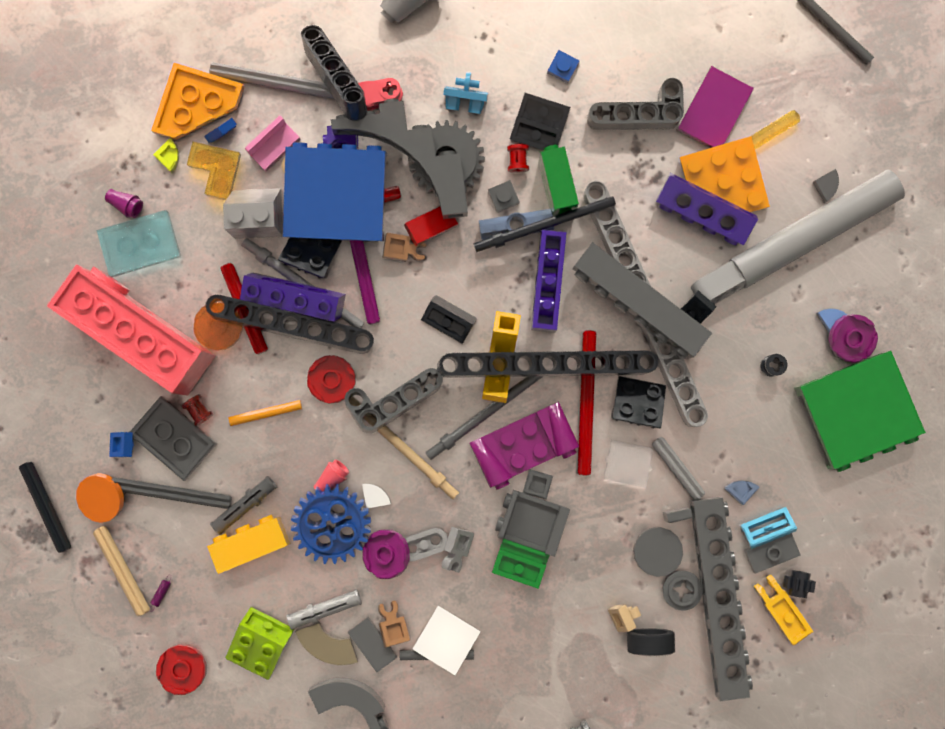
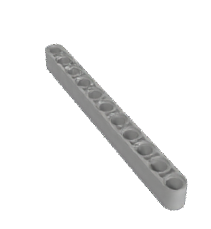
M600 181L589 183L583 195L586 205L611 197L607 187ZM591 189L599 190L601 198H591L589 191ZM612 206L590 214L607 253L618 262L620 255L625 254L629 256L631 263L625 267L650 285L616 207ZM599 212H609L611 215V220H601L599 217ZM613 232L619 234L621 242L617 244L612 243L609 240V234ZM648 326L646 329L641 327L651 351L658 357V367L683 422L689 427L704 425L708 419V413L684 359L673 351L675 347L668 341L666 343L670 346L669 355L661 354L659 345L662 342L653 335L654 333ZM671 365H677L680 368L679 377L674 378L670 375L669 368ZM682 387H686L690 391L688 400H683L679 396V390ZM693 409L700 413V419L697 423L692 422L689 418V414Z

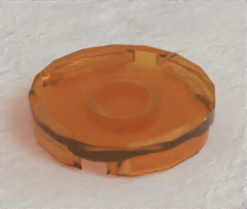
M215 302L211 307L212 312H222L224 303ZM205 306L198 311L194 319V334L198 342L206 348L216 351L226 350L234 346L241 337L243 326L212 318ZM236 311L235 316L241 319L238 311Z

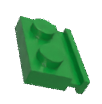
M503 538L492 573L539 589L550 555Z

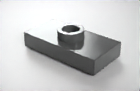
M792 533L756 548L744 550L755 574L801 556Z

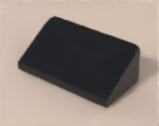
M435 295L421 320L463 344L477 318Z

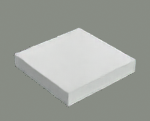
M438 606L413 650L453 675H456L481 631Z

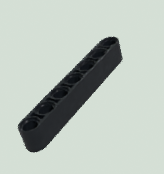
M212 295L206 301L205 307L208 314L216 320L359 354L369 352L374 343L373 335L365 329L223 295ZM217 301L224 303V309L220 313H214L211 310L212 305ZM241 307L249 310L248 316L244 319H239L235 316L237 309ZM264 313H269L273 316V321L268 325L260 322V317ZM287 319L297 321L298 325L294 330H286L284 328V322ZM316 324L321 327L322 331L318 336H311L307 330L311 325ZM336 330H341L345 333L346 337L343 341L336 342L332 339V333ZM359 336L367 337L369 345L365 348L358 347L355 342L356 338Z

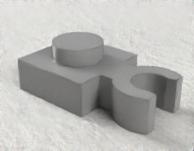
M451 527L444 549L449 553L442 562V568L448 571L460 572L462 556H468L475 533Z

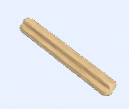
M102 526L93 532L96 541L135 614L142 616L150 610L143 594L107 527Z

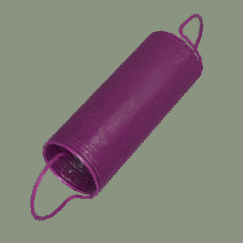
M161 581L150 601L152 605L159 607L171 585L170 581Z

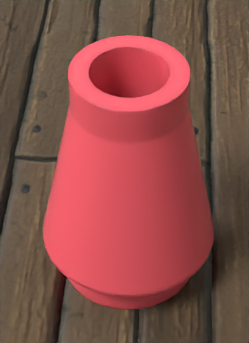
M337 459L329 462L314 488L316 489L318 486L321 491H325L326 484H328L330 490L333 489L336 484H340L347 479L349 470Z

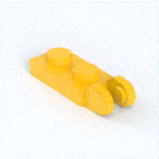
M772 575L766 577L767 582L777 593L776 595L769 598L762 586L756 584L753 587L764 601V606L788 641L794 646L813 633V630L787 592L782 590Z

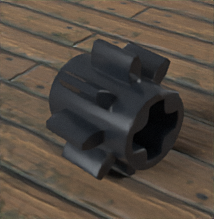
M792 570L791 576L785 575L783 587L789 589L788 595L807 598L809 592L814 593L816 581L810 580L811 573Z

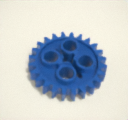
M326 484L325 491H321L317 486L315 495L307 491L306 496L308 500L304 498L299 499V504L302 507H294V512L298 515H292L291 521L297 524L291 526V531L298 533L294 535L293 540H301L298 549L306 547L305 556L314 553V561H317L321 556L323 557L324 564L327 563L328 558H332L333 563L336 564L338 557H341L346 562L347 554L355 557V548L362 551L363 545L361 542H368V536L364 533L371 532V527L367 526V524L371 523V517L364 516L369 513V508L361 509L364 505V499L356 501L357 492L351 496L348 495V487L341 492L339 491V484H336L334 490H330V486ZM340 504L345 510L342 513H336L332 510V506ZM311 513H318L322 519L315 522L310 520L309 515ZM346 516L352 517L351 519H344ZM327 521H331L332 524H335V527L332 528L331 525H327ZM343 527H350L354 532L351 535H344L341 529ZM311 529H318L317 532L314 533L310 531ZM325 535L331 541L323 544L319 542L318 537Z

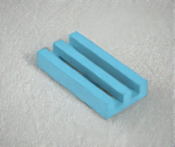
M787 507L742 524L741 530L744 532L750 548L753 549L797 531V527ZM781 516H785V519L767 525L751 533L749 531V529L754 528L756 526H759ZM789 524L788 527H785V528H783V529H780V530H778V531H775V532H773V533H770V534L765 535V536H763V537H760V538H758V539H755V540L753 539V538H755V537H757V536H760V535H762V534H765V533H767V532H770V531H772V530H775V529H777V528H780V527H782V526H784V525Z

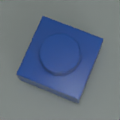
M558 50L547 73L568 84L580 60Z
M133 432L110 433L109 457H132L134 446L132 440Z

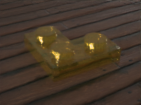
M192 141L187 166L209 171L204 194L226 200L233 190L241 154L240 152Z

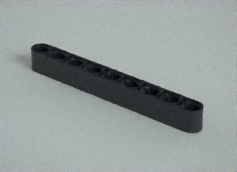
M652 351L448 353L439 359L437 370L440 375L446 378L644 375L656 370L659 361L656 354ZM593 357L601 361L600 370L593 368L591 364ZM617 357H621L625 361L624 369L617 367ZM641 357H645L649 361L647 369L640 365ZM498 358L504 362L505 367L503 371L495 370L493 367L494 359ZM520 358L528 361L529 368L527 371H522L518 367V360ZM544 358H549L553 362L551 371L543 367L542 362ZM568 358H574L577 361L576 370H571L567 366ZM450 359L454 361L456 367L453 372H447L443 368L444 360ZM470 359H476L480 363L479 371L474 372L469 369L468 361Z

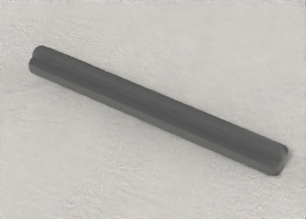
M112 478L115 484L118 483L123 493L228 509L232 504V497L229 495Z

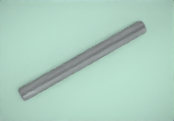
M214 62L210 65L209 74L228 80L334 99L324 82Z

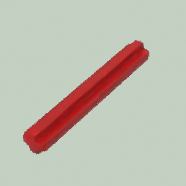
M227 263L221 266V272L232 298L240 299L241 281L234 265ZM241 307L237 309L241 319L248 316L249 310L247 308ZM244 326L254 353L262 354L266 352L268 348L261 330Z

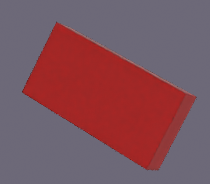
M439 206L406 222L404 227L414 245L417 246L456 227L458 222L456 218L443 219L441 207Z

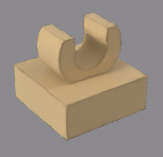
M615 605L608 609L618 632H629L637 628L633 621L641 616L637 606L627 608L626 605Z

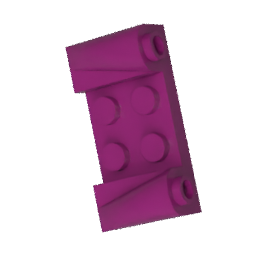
M559 402L470 442V446L489 487L495 486L496 490L509 485L508 480L552 458L562 455L563 459L576 454L575 449L579 447Z

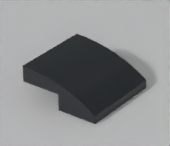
M525 92L510 140L541 150L551 145H558L571 107Z

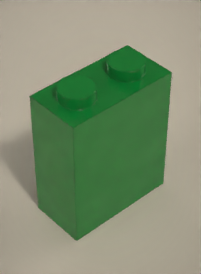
M551 145L545 147L544 151L540 153L538 165L548 206L551 209L552 215L555 216L576 209L579 202L565 146Z

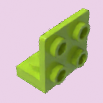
M250 607L237 628L225 658L269 680L294 629L291 630L290 626Z

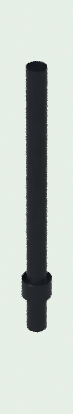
M611 196L505 233L500 231L491 234L490 238L475 242L473 245L476 253L494 246L499 248L505 246L506 242L615 206L616 202L614 197Z

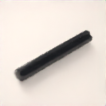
M26 462L20 465L19 470L57 552L62 553L71 548L69 539L33 462Z

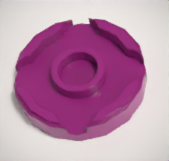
M857 314L844 315L839 318L831 327L828 338L833 354L839 359L851 363L859 362L871 356L878 342V333L875 330L874 323L867 317Z
M379 530L372 533L368 537V542L363 547V561L366 569L379 579H392L401 575L407 568L410 560V549L405 538L394 530Z

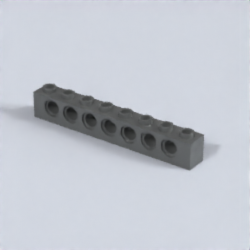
M722 497L689 500L699 577L703 589L702 599L715 695L720 701L750 698L749 690L753 689L751 676L750 674L747 675L746 665H749V656L747 650L743 648L742 641L746 640L744 626L740 625L739 615H742V605L736 597V590H739V582L737 576L733 575L732 566L736 565L735 554L733 551H730L729 541H732V531L726 523V516H729L728 504L723 502ZM714 516L717 520V526L713 530H709L706 522L708 518ZM718 541L720 543V551L717 554H711L710 545ZM718 566H722L724 569L723 576L715 579L713 570ZM721 591H726V601L718 603L716 600L717 594ZM724 616H729V626L726 628H721V618ZM727 641H733V650L725 653L723 651L724 644ZM736 666V675L727 677L726 672L728 668Z

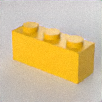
M272 515L259 519L260 525L250 528V525L247 524L235 529L236 535L227 537L225 533L213 538L214 544L207 546L217 573H222L291 544L281 518L277 517L274 519Z

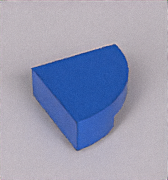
M231 118L204 137L208 143H212L234 129L237 124Z

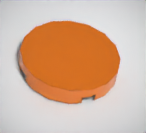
M101 473L90 475L80 482L76 490V500L79 509L84 516L92 521L99 523L108 522L114 519L124 506L122 488L118 483L115 484L109 475Z

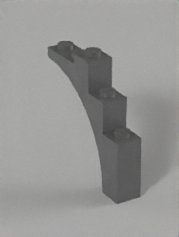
M387 99L384 103L379 104L380 114H375L374 111H367L366 116L357 121L348 119L345 114L336 116V119H331L334 135H357L373 138L387 143L406 154L421 168L431 182L440 203L443 219L468 216L461 154H455V151L441 152L440 156H436L432 127L427 128L426 125H416L411 130H407L404 101Z

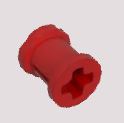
M513 144L507 146V151L510 152L508 172L521 173L529 171L526 151L529 150L528 145Z

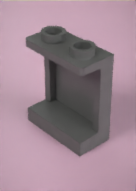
M514 489L512 494L507 493L503 507L507 508L504 518L499 516L495 531L499 532L498 538H504L555 557L570 509Z

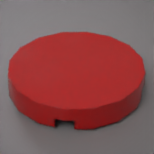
M323 356L317 359L308 371L307 386L311 394L319 401L325 403H339L345 400L346 393L354 388L356 384L355 371L351 364L339 356Z
M178 644L170 647L160 656L156 665L158 681H160L163 685L162 687L167 692L174 695H186L195 691L203 683L207 672V664L203 654L197 648L188 644Z

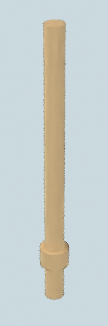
M354 396L349 399V403L352 406H360L362 404ZM372 415L364 417L371 426H374L377 422L376 418ZM386 425L378 430L384 438L431 480L430 483L433 486L439 487L452 500L459 494L445 480L446 477L440 471L437 473Z

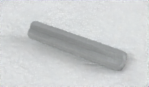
M663 437L656 439L652 446L693 500L703 497L705 491Z

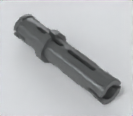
M266 476L252 490L249 488L245 491L246 495L210 523L214 531L221 535L254 506L258 507L262 503V499L278 488L275 482L269 476Z

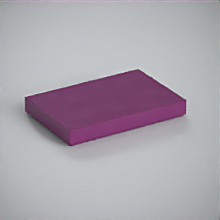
M711 66L677 131L709 148L724 144L754 88Z

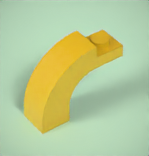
M496 311L490 352H515L521 315ZM497 358L493 361L495 370H504L505 365L501 359ZM485 377L482 399L506 403L510 377Z

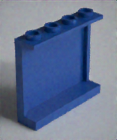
M294 142L292 147H285L283 237L384 241L383 221L387 152L381 151V146H367V150H357V145H342V149H332V144L319 143L317 148H308L307 143Z

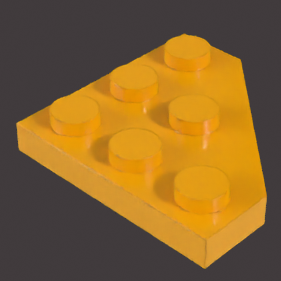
M174 63L151 131L155 134L177 140L236 110L244 85Z
M751 136L679 157L685 180L749 212L770 207Z

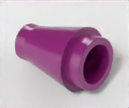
M109 189L105 195V201L127 218H136L143 209V201L137 195Z

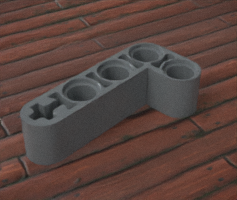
M677 78L666 79L658 91V102L595 103L588 112L587 123L596 130L672 129L678 125L684 114L683 84ZM665 88H673L676 91V95L669 96L665 92ZM623 111L627 113L629 119L625 121L620 120L617 117V113ZM596 112L600 113L602 120H598L597 116H595ZM641 112H650L653 119L645 120L641 116ZM665 112H674L676 114L677 119H668L666 117Z
M435 368L426 369L374 404H372L362 389L352 388L345 395V405L359 428L365 433L372 434L436 393L442 385L443 376ZM429 376L431 379L436 378L435 386L431 383L426 385L423 390L425 393H423L421 386L427 382V377ZM407 389H414L418 396L414 400H409L404 396V392ZM354 395H359L362 397L363 402L360 406H352L349 403V399ZM387 402H393L396 404L397 410L394 413H387L384 411L383 406ZM365 416H374L377 420L376 424L372 427L365 426L362 422Z

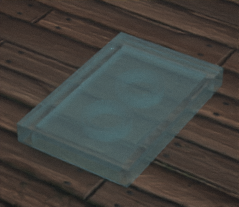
M167 210L96 230L107 270L111 277L181 257Z

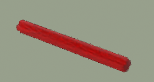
M586 330L583 332L582 351H596V331ZM593 357L591 361L593 368H595L596 357ZM581 376L577 473L584 476L591 474L595 376Z

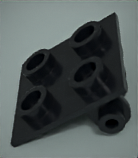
M290 237L278 261L283 262L286 266L290 265L298 268V271L303 270L306 274L310 273L318 276V279H326L329 273L328 268L342 240Z
M618 376L615 404L612 409L611 418L615 421L619 420L629 422L630 424L634 423L638 426L644 425L653 429H661L666 385Z

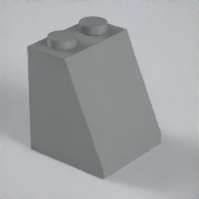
M281 188L232 190L223 204L224 230L235 239L283 237Z

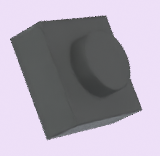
M511 180L488 189L497 213L520 204Z

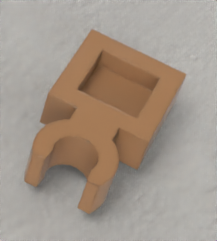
M386 233L382 258L406 262L408 255H410L414 260L422 261L425 259V256L417 254L416 248H425L427 244L424 242L415 246L410 244V236Z
M395 600L391 602V612H386L383 604L378 605L379 614L385 618L384 622L379 623L385 648L410 641L404 616L399 618L396 616L398 604Z

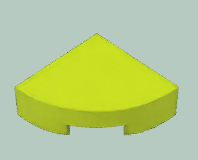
M169 138L153 155L172 173L177 167L179 152L174 141Z

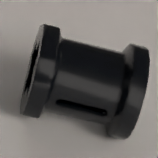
M781 354L766 356L760 363L761 371L769 377L782 375L788 366L786 358ZM774 362L778 364V368L770 367L769 363Z

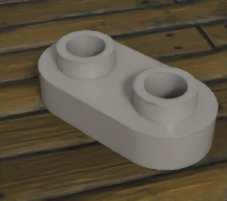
M431 528L406 537L405 540L408 545L415 544L417 546L416 552H410L409 561H416L442 552L448 540L445 531L440 528ZM435 535L439 536L441 540L436 545L431 542V538Z

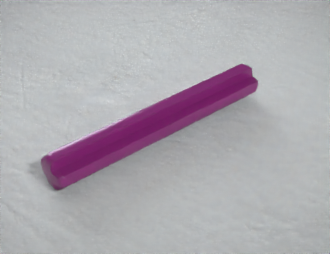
M350 240L366 320L368 324H376L380 322L364 242L362 240Z

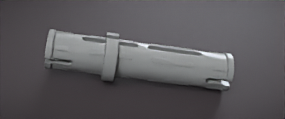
M355 589L352 592L314 606L309 604L307 608L287 614L286 617L290 629L293 630L310 622L313 624L318 623V620L361 605L362 602L358 590Z

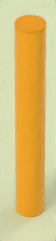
M301 400L230 416L228 419L230 426H235L301 410L302 404Z

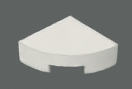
M362 484L366 508L391 504L388 495L380 487L373 484Z

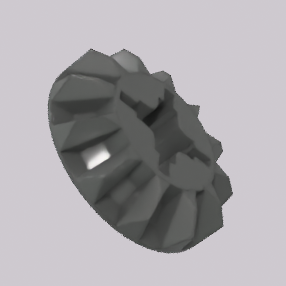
M675 571L667 577L663 585V597L671 607L681 611L690 610L701 600L703 593L702 584L694 574L688 571ZM684 582L685 588L692 591V593H684L680 601L679 593L673 587H681Z

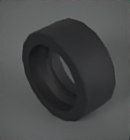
M653 628L631 630L627 632V651L631 654L644 656L673 654L675 652V633L671 630Z

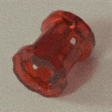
M200 394L190 398L181 406L183 409H187L193 418L194 426L204 423L214 415L212 411H208L201 401L202 396Z

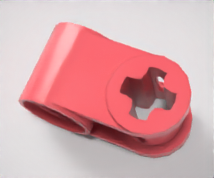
M394 78L358 83L364 92L367 111L378 109L379 104L384 103L387 99H398L401 101L403 98L400 84ZM393 88V95L389 96V89Z

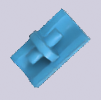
M466 72L465 79L456 77L455 85L464 86V89L444 87L443 95H446V109L459 110L461 98L470 99L468 112L481 114L484 101L487 102L488 92L469 90L470 87L479 88L480 81L471 80V72Z

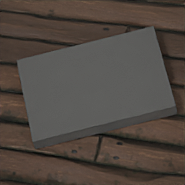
M163 396L158 398L130 431L133 432L135 440L183 481L187 480L217 445L212 438Z

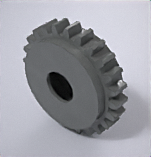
M445 120L444 126H440L439 121H436V127L432 129L435 155L438 156L444 151H455V154H461L465 193H467L466 186L468 185L473 188L474 182L472 180H480V175L477 171L483 172L484 167L479 164L485 162V157L479 156V154L484 152V147H477L481 140L480 138L473 139L474 131L466 132L467 125H464L461 129L458 128V121H455L453 126H449L448 120ZM415 163L410 165V171H416L412 175L413 179L417 180L420 178L419 187L421 188L426 185V192L430 193L433 189L431 182L419 166Z

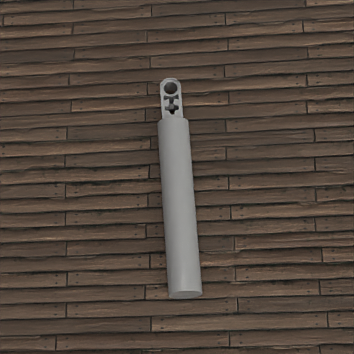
M891 170L880 173L730 259L727 264L697 280L691 286V290L694 294L699 290L712 303L716 304L740 289L750 287L903 199L905 191L901 181Z

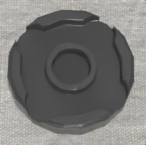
M653 527L643 531L633 548L634 559L639 568L647 574L656 577L667 576L674 572L681 564L683 557V547L678 536L671 530L662 527Z

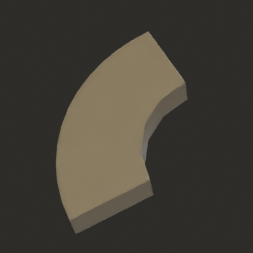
M320 622L295 631L302 646L315 658L333 665L358 663L351 638L340 639L332 637L324 631Z

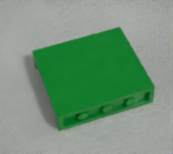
M892 351L882 352L794 388L797 396H802L828 458L830 464L827 465V469H836L837 472L851 468L850 463L857 460L860 463L869 461L874 458L873 454L881 451L882 454L889 453L897 449L895 445L902 442L905 445L914 443L919 440V435L926 433Z

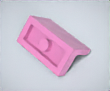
M278 116L245 147V150L266 172L285 155V147H292L294 142H299L301 139L286 124L285 120Z

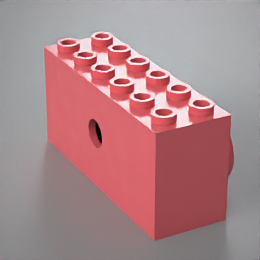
M76 264L47 307L171 393L188 396L216 355L127 295L130 290L95 266L88 270Z

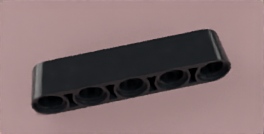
M317 25L306 26L301 31L306 56L345 116L350 120H361L367 114L362 88L323 30Z

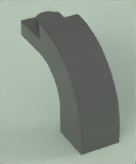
M350 678L328 679L312 686L308 691L318 715L336 706H350L357 709L364 716L370 729H389L383 715L379 716V713L385 709L384 702L372 688L358 680Z

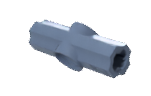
M551 209L527 213L515 212L509 216L479 220L481 239L490 238L491 234L500 231L501 233L511 231L512 229L509 224L513 220H519L525 226L552 217ZM554 226L544 230L552 231L554 230Z

